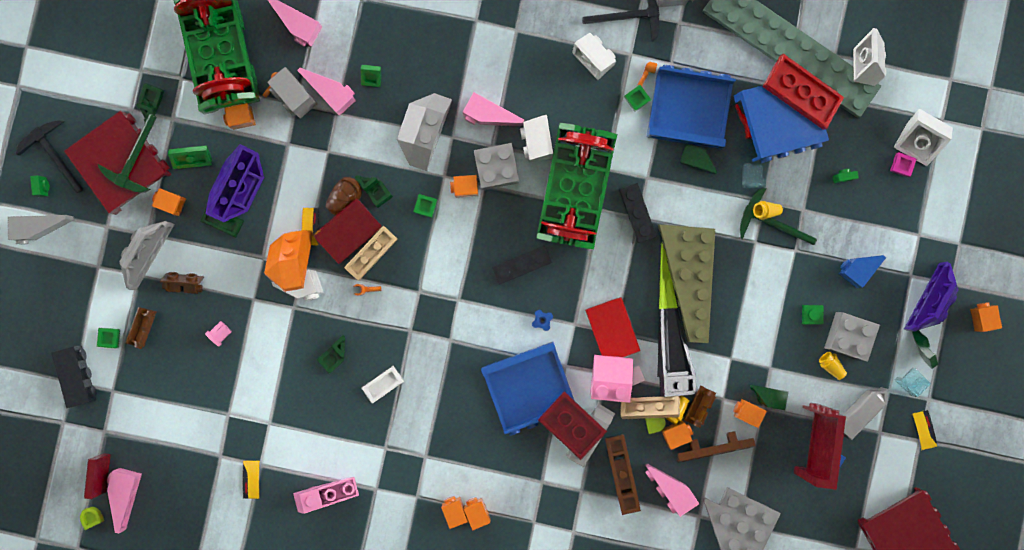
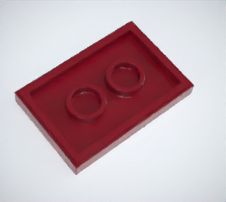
M356 198L313 234V237L340 264L379 231L382 225Z
M565 391L538 419L580 460L607 433Z

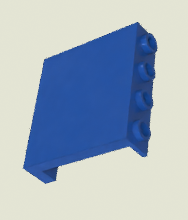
M672 65L660 66L656 75L646 137L723 149L726 143L724 136L732 86L736 79L731 78L727 74L716 76L712 75L709 71L698 73L693 72V69L682 68L680 70L674 69Z
M762 86L743 90L734 95L735 103L742 102L757 157L752 159L753 162L760 160L761 163L771 161L774 156H777L778 159L789 156V152L794 151V154L805 152L807 147H811V150L823 147L822 143L829 141L826 129H821Z
M553 341L481 367L504 434L509 433L511 436L519 433L520 429L526 426L528 429L538 426L539 417L564 391L574 400Z

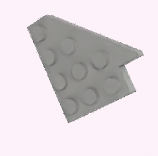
M728 487L719 504L705 497L703 498L720 550H764L781 513Z

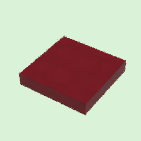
M103 453L88 459L84 499H93L107 492L111 454Z

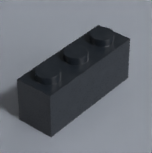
M82 345L51 352L66 409L96 401L97 392L91 382L92 373L90 368L87 367V355Z

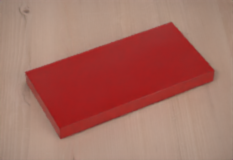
M785 54L780 55L762 86L823 130L828 128L844 99L841 94Z

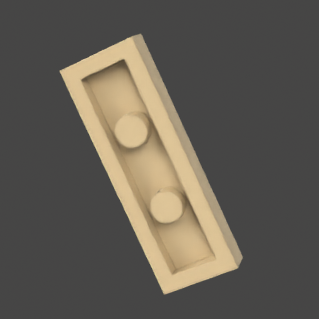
M383 226L344 268L360 281L398 238Z
M679 396L631 398L630 403L621 402L622 419L680 417Z

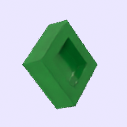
M362 65L361 85L380 87L381 67Z
M641 85L624 96L634 112L651 101Z
M850 169L839 170V174L833 176V182L841 183L856 180L859 178L858 171L851 172Z
M39 175L30 176L32 195L47 197L50 189L47 178Z
M419 194L413 212L432 218L438 200Z
M802 305V324H823V305Z
M98 328L97 347L119 348L120 329Z

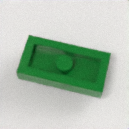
M208 146L169 149L168 151L173 169L212 165Z

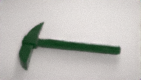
M149 114L121 174H116L98 164L100 171L114 184L139 193H146L151 190L129 180L128 176L157 117L154 114Z
M762 188L755 192L743 211L740 223V237L742 240L751 219L755 218L809 244H816L817 239L778 220L773 218L760 220L755 217L753 208L756 203L760 202L767 188Z

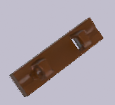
M733 431L726 434L728 443L700 449L698 439H694L689 442L691 451L679 453L676 455L677 462L681 463L753 448L756 445L754 438L738 441L736 432Z
M624 434L607 437L605 442L621 513L626 515L640 512V504Z

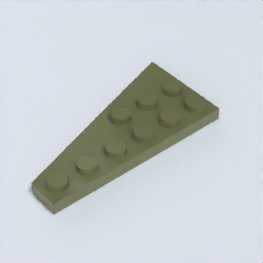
M658 225L663 240V248L668 259L667 263L674 290H676L678 306L681 309L687 341L709 343L715 229Z

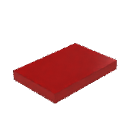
M622 297L585 309L601 356L625 357L641 351Z

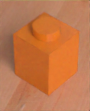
M249 104L224 108L226 114H223L226 126L228 125L229 128L236 130L256 125L253 110Z
M477 175L453 177L454 182H450L451 193H455L456 198L478 196Z
M159 188L153 195L152 206L180 216L186 198Z
M989 302L977 304V308L970 309L976 332H986L1002 328L998 305H990Z
M743 399L736 403L733 410L735 412L734 417L759 428L767 412Z
M683 421L678 422L677 425L673 424L665 427L662 430L667 446L671 450L692 441V429L689 424L686 425Z
M455 496L444 500L445 503L442 504L441 508L449 529L468 522L461 497L455 498Z
M477 497L466 501L463 509L472 531L490 523L491 518L482 498L477 499Z

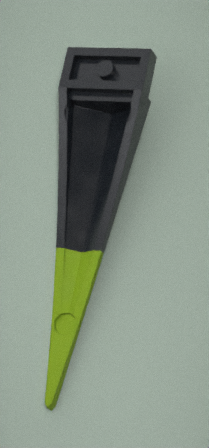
M661 243L657 377L660 380V397L696 394V374L678 312L666 251Z

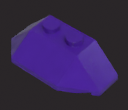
M240 144L228 156L209 193L206 215L226 222L248 212L264 179L257 152Z
M939 262L904 330H921L941 324L947 318V311L950 305L956 301V294L959 290L951 263Z

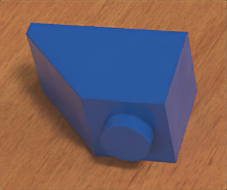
M880 255L847 259L840 268L842 270L839 272V275L856 288H863L887 257Z

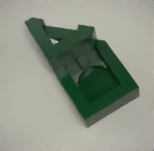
M144 83L139 103L136 104L145 118L144 122H146L149 114H156L165 91L148 83Z
M686 144L680 161L681 164L717 174V170L705 149Z
M355 176L377 208L393 197L381 180L375 177Z
M919 330L912 331L920 356L933 369L938 365L936 354L929 349L928 338Z
M345 336L340 337L317 359L318 363L329 374L344 362Z
M750 385L751 390L756 393L760 404L773 409H786L788 391Z

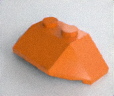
M311 230L284 233L269 247L264 273L284 292L304 288L313 236Z

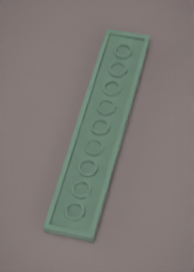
M710 0L702 11L773 61L777 62L782 54L788 56L841 94L844 99L840 107L857 118L862 116L881 88L880 84L872 86L854 82V67L757 0Z

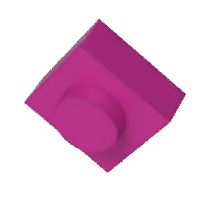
M898 152L895 155L890 171L905 177H911L917 159Z

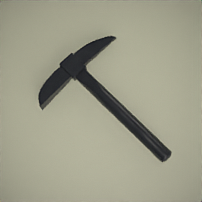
M647 0V9L582 17V23L591 24L648 17L650 18L651 41H653L657 37L660 28L659 6H657L656 0Z
M52 121L32 130L31 134L18 144L16 155L20 156L34 143L40 142L74 191L80 193L83 188L46 139V134L65 121Z

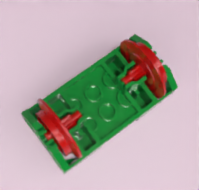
M173 0L175 4L174 12L178 14L194 84L193 94L197 97L199 112L205 115L226 107L260 102L254 66L249 61L242 31L245 30L238 1ZM252 87L251 92L244 93L245 88Z
M559 123L536 238L594 250L618 134L604 130H595L594 128H582L579 125ZM560 142H565V143H569V144H573V145H578V146H572V145L562 144V143H560ZM594 149L605 150V151H607V152L597 151V150H594ZM544 220L563 223L564 225L544 222ZM575 226L583 227V228H588V229H592V230L589 231V230H585V229L575 228Z

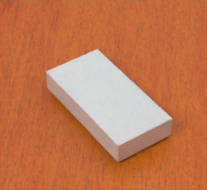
M392 366L363 386L362 390L371 403H374L403 383L404 380L396 368Z

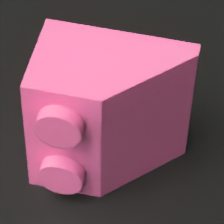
M594 355L590 388L591 399L630 403L633 358Z

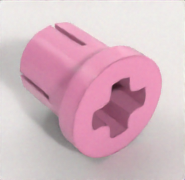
M220 321L211 331H207L205 334L219 347L222 344L221 342L232 331Z

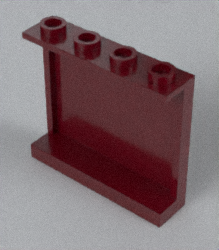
M121 110L64 151L107 212L114 215L122 211L120 207L140 194L139 192H134L114 184V182L104 176L98 167V164L116 174H121L142 129H138L135 125V118L130 113L127 114ZM147 140L128 177L129 180L148 188L163 176H171V173L168 171L170 169L169 165L158 157L157 154L159 152L153 144H149Z
M809 403V406L803 405L802 408L814 412L807 467L795 466L794 474L815 487L837 490L846 416L839 414V410H834L821 404Z
M917 487L914 488L915 493L871 518L866 519L862 517L857 520L873 550H960L956 542L951 540L949 536L951 532L948 527L942 524L939 511L930 503L932 499L928 492Z

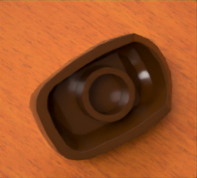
M351 177L340 179L326 202L327 210L337 215L356 198L360 199L362 189L359 182Z

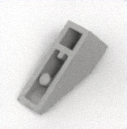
M74 216L8 217V240H14L16 244H29V240H38L72 222Z

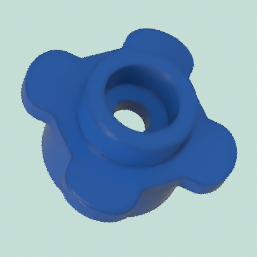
M537 310L532 326L548 331L553 315Z

